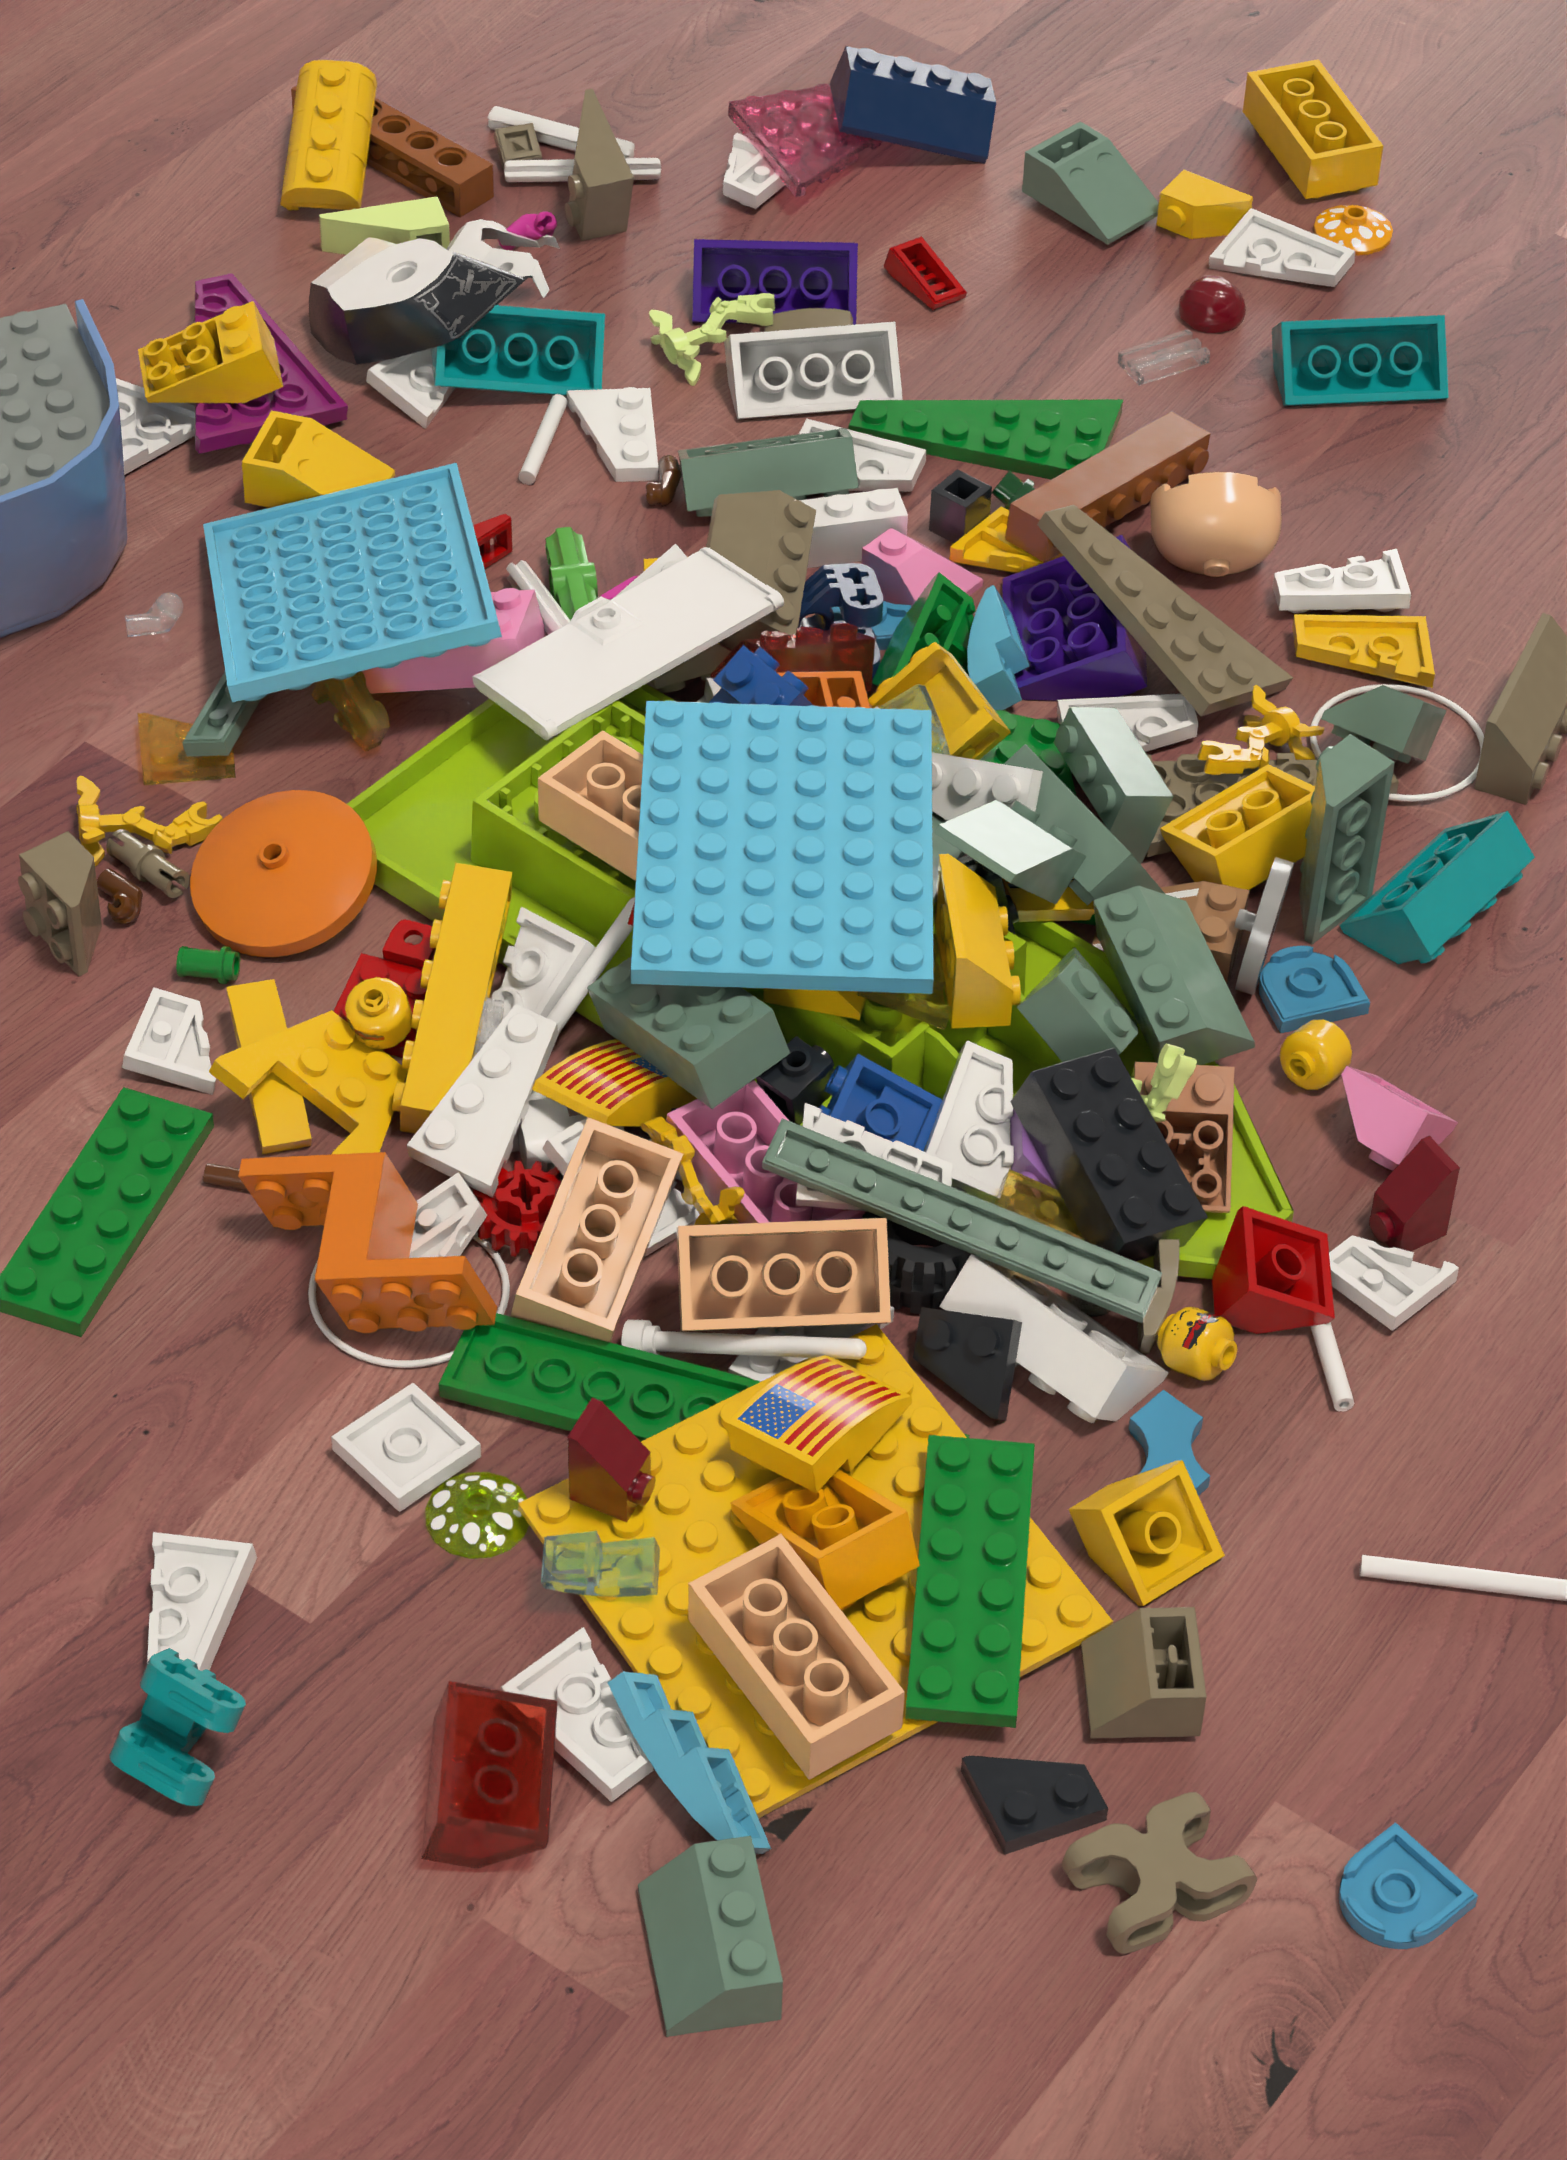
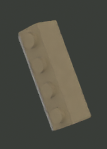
M780 490L721 494L714 499L706 547L714 550L765 585L772 587L784 599L783 607L767 614L718 643L735 652H738L743 645L753 653L761 647L776 660L796 640L816 509Z
M1542 613L1487 720L1474 789L1525 805L1534 788L1542 790L1550 768V764L1547 762L1548 760L1556 762L1563 743V736L1561 734H1567V635L1554 618L1545 613Z

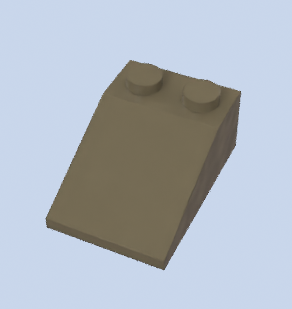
M593 88L585 90L573 174L568 177L570 200L565 203V214L568 224L571 227H576L581 241L627 231L634 181L631 170Z

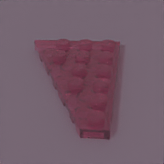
M818 84L811 88L784 90L776 94L749 96L745 99L729 101L728 116L744 136L748 138L754 148L762 155L764 160L795 197L804 196L806 187L816 181L824 183L830 179L832 174L839 173L856 162L860 152L868 147L874 150L883 142L839 132L830 84Z

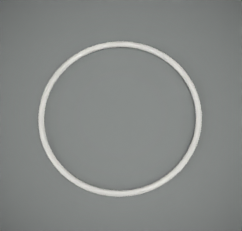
M1394 684L1368 685L1342 692L1327 701L1315 714L1311 726H1318L1324 711L1337 702L1384 685L1400 692L1427 697L1454 710L1469 723L1476 733L1480 744V755L1484 734L1476 721L1457 704L1427 690ZM1310 736L1311 747L1318 759L1321 751L1317 743V737ZM1479 762L1474 771L1465 780L1451 788L1418 795L1389 794L1388 800L1407 802L1428 801L1454 794L1467 787L1476 779Z
M476 1232L473 1239L488 1251L499 1269L502 1281V1297L497 1313L504 1315L510 1294V1283L506 1266L499 1253L492 1249V1245L486 1239L480 1240ZM316 1263L311 1274L308 1290L311 1313L322 1333L339 1349L360 1360L394 1368L426 1367L450 1361L454 1351L427 1359L392 1360L363 1353L344 1343L327 1327L320 1315L316 1301L317 1283L314 1280L317 1268Z

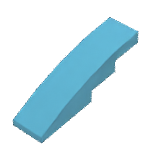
M623 1671L610 1680L608 1685L631 1733L658 1776L688 1813L716 1840L751 1836L755 1854H764L770 1850V1844L730 1750L707 1747L694 1713L671 1710L657 1675Z

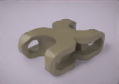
M1196 1792L1185 1793L1153 1806L1146 1815V1834L1140 1833L1127 1824L1113 1823L1081 1837L1071 1844L1066 1851L1062 1861V1869L1076 1887L1087 1889L1109 1884L1124 1889L1131 1896L1116 1906L1109 1916L1106 1936L1117 1952L1121 1954L1132 1953L1166 1939L1173 1928V1911L1179 1912L1192 1921L1205 1922L1238 1907L1252 1894L1257 1882V1876L1244 1858L1233 1855L1226 1858L1208 1860L1197 1857L1188 1849L1189 1846L1204 1837L1209 1826L1211 1809L1200 1794Z

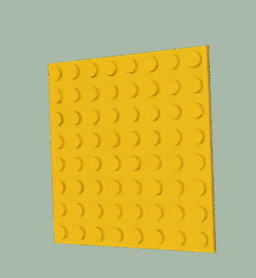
M875 1324L849 1337L861 1339L865 1342L867 1351L864 1357L861 1359L837 1360L911 1395L912 1404L851 1472L841 1467L839 1470L908 1511L916 1551L919 1556L928 1436L967 1437L878 1325ZM807 1358L641 1441L651 1452V1475L655 1476L656 1481L645 1506L637 1505L628 1522L570 1500L569 1478L518 1503L520 1513L634 1673L657 1675L671 1710L694 1713L707 1747L730 1750L758 1818L765 1816L938 1722L905 1719L917 1568L901 1576L897 1582L888 1586H882L857 1600L853 1606L841 1610L904 1690L902 1728L810 1780L688 1620L689 1583L760 1545L733 1513L730 1502L781 1476L732 1451L726 1422L757 1392L779 1375L812 1358ZM1031 1517L1020 1677L1081 1645L1082 1641L1113 1624L1110 1616Z

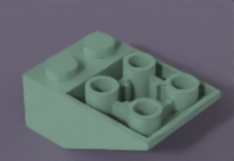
M1081 121L1025 151L1022 192L1107 245L1158 216L1159 202L1110 139Z

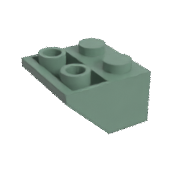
M1382 685L1325 710L1321 719L1334 724L1332 734L1342 738H1346L1351 734L1367 745L1370 744L1371 740L1375 741L1373 749L1387 757L1409 764L1412 756L1426 761L1447 710Z

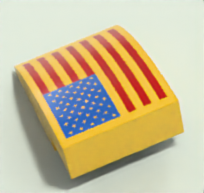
M617 1039L587 1047L567 1057L537 1078L532 1090L586 1117L610 1126H641L642 1123L660 1116L666 1120L667 1114L671 1112L672 1108H680L697 1099Z
M826 1355L815 1357L779 1375L757 1392L726 1422L731 1450L818 1493L840 1467L849 1472L854 1469L912 1404V1396L833 1357Z

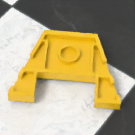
M331 1010L219 1056L212 1064L209 1073L244 1099L273 1072L351 1133L331 1154L380 1152L394 1113L392 1105L397 1081H405L408 1070L402 1069V1065L383 1050L369 1048L360 1042L349 1026V1023Z

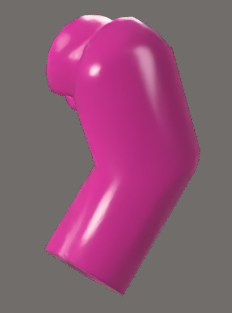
M542 211L539 214H525L507 227L506 230L532 240H538L542 236L553 235L557 226V220L548 211ZM498 239V242H499L500 246H501L504 250H510V251H511V250H513V249L516 247V246L501 245V243H500V241H499V239Z

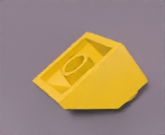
M1177 1460L1109 1484L1068 1509L1089 1557L1138 1606L1148 1604L1225 1556L1183 1460Z

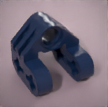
M860 563L822 565L805 581L796 636L799 641L827 664H837L839 671H861L864 685L872 684L881 659V654L871 628L880 624L883 617V594L874 570ZM832 607H839L844 621H834ZM815 614L812 617L804 618L807 615Z

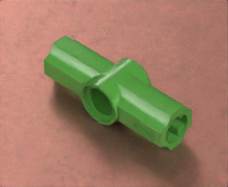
M571 527L556 528L551 536L545 538V553L547 554L549 565L550 594L571 620L576 610L598 598V586L595 565L593 562H588L582 535L574 532Z

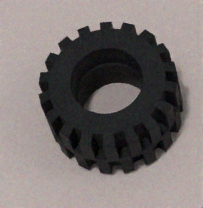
M956 1187V1188H955V1189H958V1190H960V1191H963V1192L967 1193V1191L961 1189L960 1187ZM868 1211L862 1216V1219L882 1218ZM887 1220L890 1306L898 1310L902 1306L910 1308V1313L920 1314L921 1307L943 1310L940 1305L971 1253ZM914 1245H928L933 1247H918Z

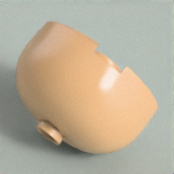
M1228 472L1189 475L1188 484L1174 488L1163 484L1151 496V532L1156 547L1171 564L1191 573L1220 577L1248 570L1262 562L1271 553L1280 536L1282 522L1281 494L1276 487L1267 490L1258 486V478L1254 476Z

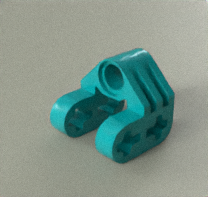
M168 1648L150 1657L140 1680V1687L148 1694L141 1710L140 1720L123 1727L119 1731L109 1757L111 1762L120 1770L166 1797L181 1804L199 1806L203 1805L215 1779V1773L206 1764L187 1753L207 1728L222 1733L233 1732L244 1711L246 1701L235 1690L217 1681L216 1674L207 1669L203 1671L198 1670L197 1663L190 1659H179V1653Z

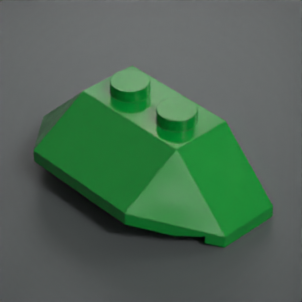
M940 572L937 573L896 627L872 680V684L878 687L884 680L894 677L910 663L912 656L917 651L928 647L934 642L950 652L969 676L967 648L974 620L973 613L975 612L973 598Z

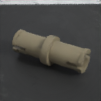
M119 829L113 833L116 838L124 843V846H120L110 838L108 839L106 845L107 853L128 866L132 875L138 880L151 882L171 898H177L183 894L180 889L172 884L173 880L187 889L190 882L189 874L165 859V854L158 847L145 845L125 829Z

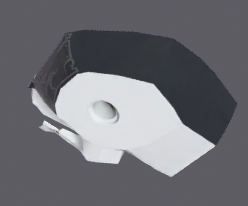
M483 219L467 222L458 230L447 249L435 241L422 238L395 244L378 238L368 237L311 282L309 293L311 334L331 355L355 365L393 359L442 346L460 338L527 278H532L543 298L550 290L538 261L533 259L530 253L492 248L483 240L499 239L501 245L540 248L544 245L559 248V245L553 236L545 235L536 241L508 232L502 224Z

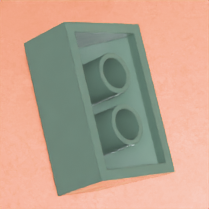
M1069 707L1062 725L1057 730L1054 744L1107 829L1142 864L1174 796L1117 708Z
M751 1836L694 1844L638 1884L640 1905L667 2037L781 2020L783 1979Z

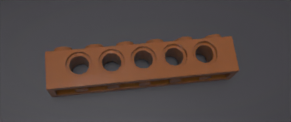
M297 85L291 88L292 112L294 111ZM375 98L367 158L368 165L425 198L438 196L441 206L460 218L494 197L492 163Z

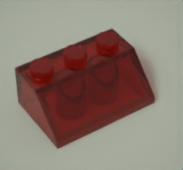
M847 623L831 624V630L826 631L813 627H799L796 629V634L791 635L778 631L761 632V638L741 640L710 674V678L714 679L744 645L753 653L759 647L764 649L780 664L775 671L777 673L787 672L788 670L790 672L861 671L866 691H871L875 638L859 633L856 625Z
M453 1681L448 1682L433 1719L421 1859L478 1869L546 1849L549 1842L558 1701Z

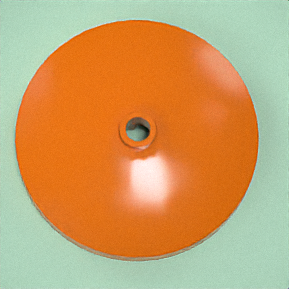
M288 790L256 798L231 812L213 828L203 841L191 870L190 891L192 901L209 933L221 944L230 947L234 951L257 957H281L301 953L334 937L351 923L361 911L375 883L377 873L376 849L360 816L349 805L336 797L309 790Z

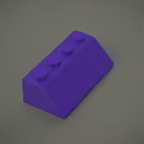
M694 239L692 323L707 322L711 315L709 309L717 297L722 302L738 300V296L770 293L774 295L775 311H773V314L807 308L840 309L850 311L853 317V325H856L858 243ZM728 319L725 321V323L751 324L737 322V320Z

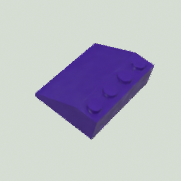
M1123 535L1116 537L1128 548H1130ZM1064 556L1003 578V600L1013 615L1029 663V667L1014 674L1022 700L1120 697L1130 695L1137 690L1147 687L1145 650Z

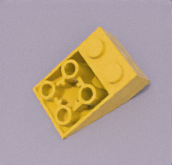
M253 301L242 306L231 307L221 315L204 322L193 323L183 331L164 339H155L145 347L138 349L145 398L148 403H246L283 387L274 338Z
M272 410L242 461L245 503L266 508L391 479L395 476L393 468L314 419Z

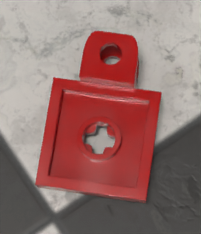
M407 919L401 920L389 934L382 949L383 958L361 953L336 1004L334 1012L348 1022L345 1005L352 989L366 979L379 977L390 979L400 985L408 998L413 1014L416 999L424 1001L427 989L421 988L425 959L434 960L436 951L435 948H430L432 926ZM411 935L422 937V941L416 945L410 942L406 943L405 939ZM411 1028L402 1042L394 1047L383 1049V1051L387 1054L403 1058L406 1041H415L418 1029Z

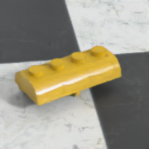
M314 60L301 67L298 76L280 205L287 210H299V207L339 210L361 208L377 90L375 74L367 67L359 63L334 60Z

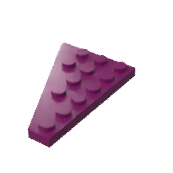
M232 273L195 281V323L204 322L221 315L231 307L242 306L252 301L255 303L274 338L283 383L282 388L246 403H195V450L199 454L252 443L271 410L312 418L323 426L347 420L348 405Z

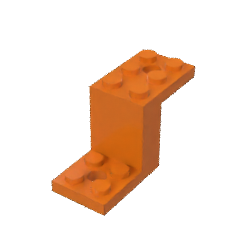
M386 1152L241 1159L238 1177L273 1227L296 1230L301 1226L324 1225L314 1280L349 1330L360 1333H373L378 1329L402 1328L417 1332L423 1331L427 1327L450 1326L455 1329L469 1330L476 1325H495L497 1305L466 1256L409 1258L418 1203Z

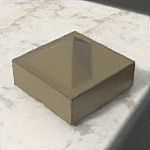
M533 123L494 129V140L503 170L506 161L542 160Z

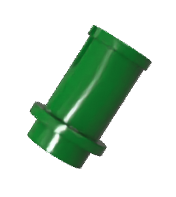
M182 946L179 948L177 955V974L179 977L218 979L220 984H227L229 980H237L239 976L240 954L239 952H233L227 946H223L220 951Z

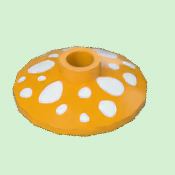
M1338 205L1325 209L1316 217L1313 227L1316 235L1355 250V256L1370 255L1382 251L1390 244L1393 235L1391 223L1384 215L1371 208L1358 205Z

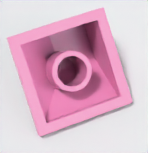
M893 528L888 529L862 548V564L874 570L883 594V601L889 603L911 605L912 607L933 577L939 572L969 596L983 586L982 578Z
M1346 1066L1341 1074L1358 1141L1372 1149L1368 1156L1370 1159L1392 1171L1421 1139L1430 1135L1439 1145L1453 1132L1458 1123L1377 1075Z

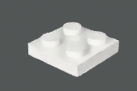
M411 1383L331 1436L332 1450L399 1512L481 1457V1443L414 1383Z

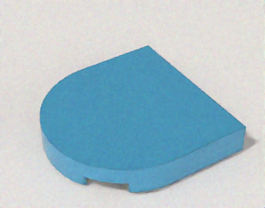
M1293 946L1274 953L1270 957V961L1262 969L1258 987L1259 995L1280 1034L1297 1030L1311 1020L1324 1019L1334 1022L1369 1013L1370 1000L1349 965L1336 955H1334L1333 959L1327 955L1313 952V947Z
M1395 1822L1348 1861L1341 1878L1338 1897L1344 1918L1360 1936L1383 1947L1411 1949L1433 1941L1476 1906L1478 1895Z

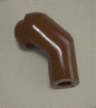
M665 455L658 461L660 482L650 481L646 484V502L650 505L661 504V507L673 500L681 479L679 462L673 455Z
M110 868L104 870L97 879V887L113 898L112 904L108 903L107 905L108 913L115 922L120 924H128L136 920L141 912L142 890Z

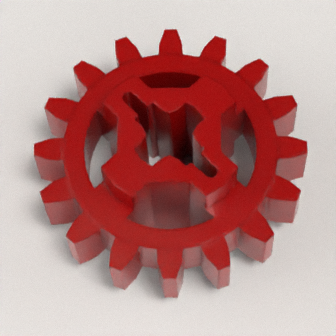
M515 1161L514 1170L508 1172L505 1168H501L498 1176V1186L493 1198L476 1189L473 1190V1194L487 1214V1217L478 1229L480 1240L491 1237L492 1249L495 1251L504 1245L510 1246V1255L514 1257L517 1256L521 1248L528 1249L529 1254L532 1256L562 1182L560 1180V1171L557 1167L544 1172L542 1171L541 1161H536L531 1169H524L521 1161Z

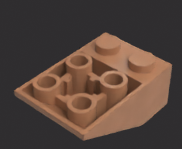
M1135 1062L1131 1078L1142 1081L1141 1095L1147 1096L1150 1094L1152 1089L1150 1083L1158 1063ZM1196 1065L1192 1076L1188 1079L1178 1099L1172 1098L1166 1111H1163L1162 1114L1165 1115L1166 1120L1156 1122L1205 1212L1230 1213L1235 1067Z

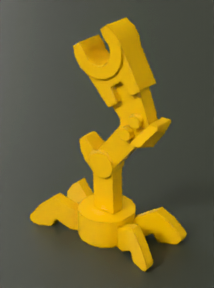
M1255 685L1251 697L1252 708L1263 714L1264 717L1259 718L1260 716L1246 715L1243 721L1245 727L1238 728L1235 736L1236 740L1247 742V749H1241L1239 745L1206 740L1201 742L1197 757L1198 760H1206L1204 772L1210 775L1243 774L1244 769H1255L1256 767L1261 769L1269 764V750L1264 747V744L1268 742L1275 746H1282L1288 743L1290 752L1294 753L1296 760H1315V755L1308 747H1303L1301 737L1322 735L1325 728L1320 726L1308 727L1306 724L1300 723V719L1292 709L1288 707L1277 708L1273 703L1265 699L1266 694L1261 687Z
M84 776L77 778V794L81 796L76 805L79 839L81 845L94 857L95 867L105 856V851L99 843V840L105 838V832L125 829L130 833H136L152 841L163 852L172 854V847L187 843L189 846L205 840L213 828L223 820L220 814L210 819H205L207 818V804L204 801L193 804L188 810L176 817L170 825L165 827L145 819L144 806L134 807L125 814L99 815L100 809L95 804L100 796V789Z
M661 1116L642 1123V1130L649 1134L652 1142L683 1153L678 1169L684 1185V1193H681V1196L687 1204L694 1205L700 1214L695 1220L694 1225L739 1224L734 1216L735 1205L740 1204L744 1197V1189L733 1186L720 1190L719 1204L713 1206L706 1196L702 1185L698 1182L691 1162L695 1156V1150L686 1135L678 1137L676 1128L666 1122Z

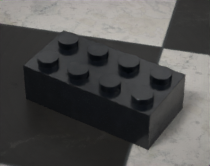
M1115 1048L1032 1071L1010 1101L1086 1242L1136 1262L1154 1256L1158 1240L1179 1239V1248L1185 1246L1208 1218Z

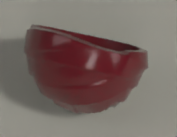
M1204 276L1192 282L1179 300V314L1190 327L1205 333L1234 330L1243 322L1246 313L1245 301L1239 289L1219 276Z

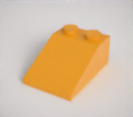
M839 1469L818 1493L780 1476L730 1502L733 1513L760 1545L782 1534L840 1610L853 1606L857 1600L882 1586H888L897 1582L901 1576L920 1566L908 1511Z

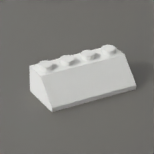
M895 322L731 334L724 341L728 385L737 419L856 410L860 400H903Z
M898 488L877 489L861 493L838 494L830 497L799 500L816 509L807 568L862 561V548L890 528L907 536L908 514Z
M970 1255L940 1305L946 1311L1012 1319L1022 1322L1015 1367L1019 1363L1030 1371L1029 1381L1041 1390L1055 1395L1058 1391L1069 1399L1070 1403L1067 1408L1078 1417L1090 1423H1094L1096 1419L1119 1420L1159 1386L1169 1373L1042 1282L976 1255Z

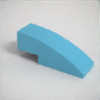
M992 585L985 590L971 626L967 648L968 672L971 680L993 709L1004 710L1022 701L1014 674L1029 667V663L1013 615L996 587Z

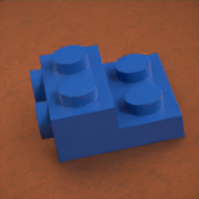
M744 645L713 679L721 689L708 702L814 706L804 696L809 688L789 670L783 676H780L775 672L780 664L761 647L753 653Z
M857 1054L845 1068L840 1065L835 1068L824 1089L826 1093L832 1095L827 1108L823 1105H820L818 1108L822 1109L821 1113L843 1122L847 1120L865 1127V1131L892 1142L897 1140L924 1151L942 1099Z

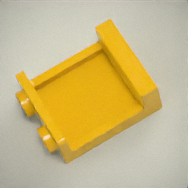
M936 642L917 651L907 666L894 677L884 680L877 687L876 693L868 699L871 708L878 706L880 709L931 710L933 753L980 760L1011 733L955 657Z

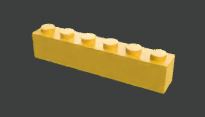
M455 863L452 881L443 880L439 908L445 909L443 920L434 919L430 948L436 949L434 960L425 959L421 988L427 989L424 1001L416 999L412 1014L411 1028L418 1029L415 1041H406L403 1053L402 1069L408 1070L406 1083L397 1081L393 1097L392 1110L400 1112V1131L416 1134L478 1053L512 899L513 872Z

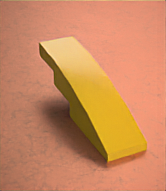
M274 979L226 987L238 1048L287 1029ZM271 1072L249 1093L262 1154L311 1146L312 1138L303 1096Z

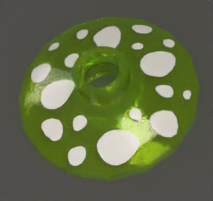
M486 1471L463 1473L446 1480L432 1492L425 1507L426 1528L434 1542L450 1554L468 1559L492 1558L511 1550L524 1538L529 1524L518 1510V1503L528 1498L520 1486L505 1476Z

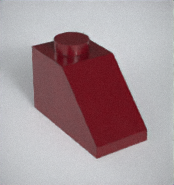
M1430 1135L1418 1142L1374 1193L1369 1226L1374 1236L1379 1241L1385 1242L1389 1248L1396 1247L1411 1252L1447 1235L1460 1167Z
M591 1398L567 1437L569 1499L611 1517L628 1522L637 1505L645 1506L654 1490L656 1478L651 1475V1452L602 1401Z

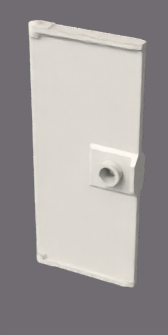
M703 547L698 552L612 600L601 596L576 610L570 623L481 673L472 676L473 683L482 694L547 741L767 614L783 607L784 599L772 587L765 585L714 550Z

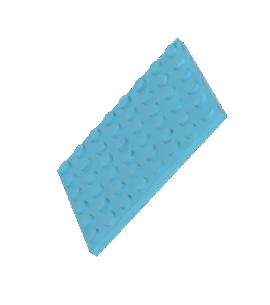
M457 463L203 524L227 687L232 702L240 700L256 701L264 698L269 693L286 689L302 690L314 682L331 678L347 679L359 671L376 667L383 669L392 668L405 660L421 656L427 658L437 657L450 649L466 645L471 647L482 646L492 639L502 637Z
M646 701L631 984L932 994L933 848L931 710Z

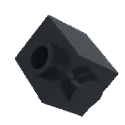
M958 469L931 490L929 531L952 543L958 541L990 515L992 486Z
M795 1036L787 1044L790 1054L759 1075L756 1080L757 1084L787 1119L800 1125L803 1123L805 1103L818 1108L831 1096L824 1089L834 1071V1062L823 1048L818 1045L811 1047Z

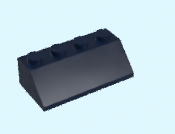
M845 46L829 83L839 132L986 163L997 103L990 78H986L978 73L968 74L951 70L943 65L915 62L904 56L894 57L880 54L869 48L858 49Z

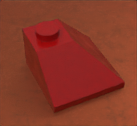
M1242 1206L1236 1213L1212 1277L1214 1314L1226 1319L1231 1326L1256 1334L1330 1323L1335 1318L1328 1234Z

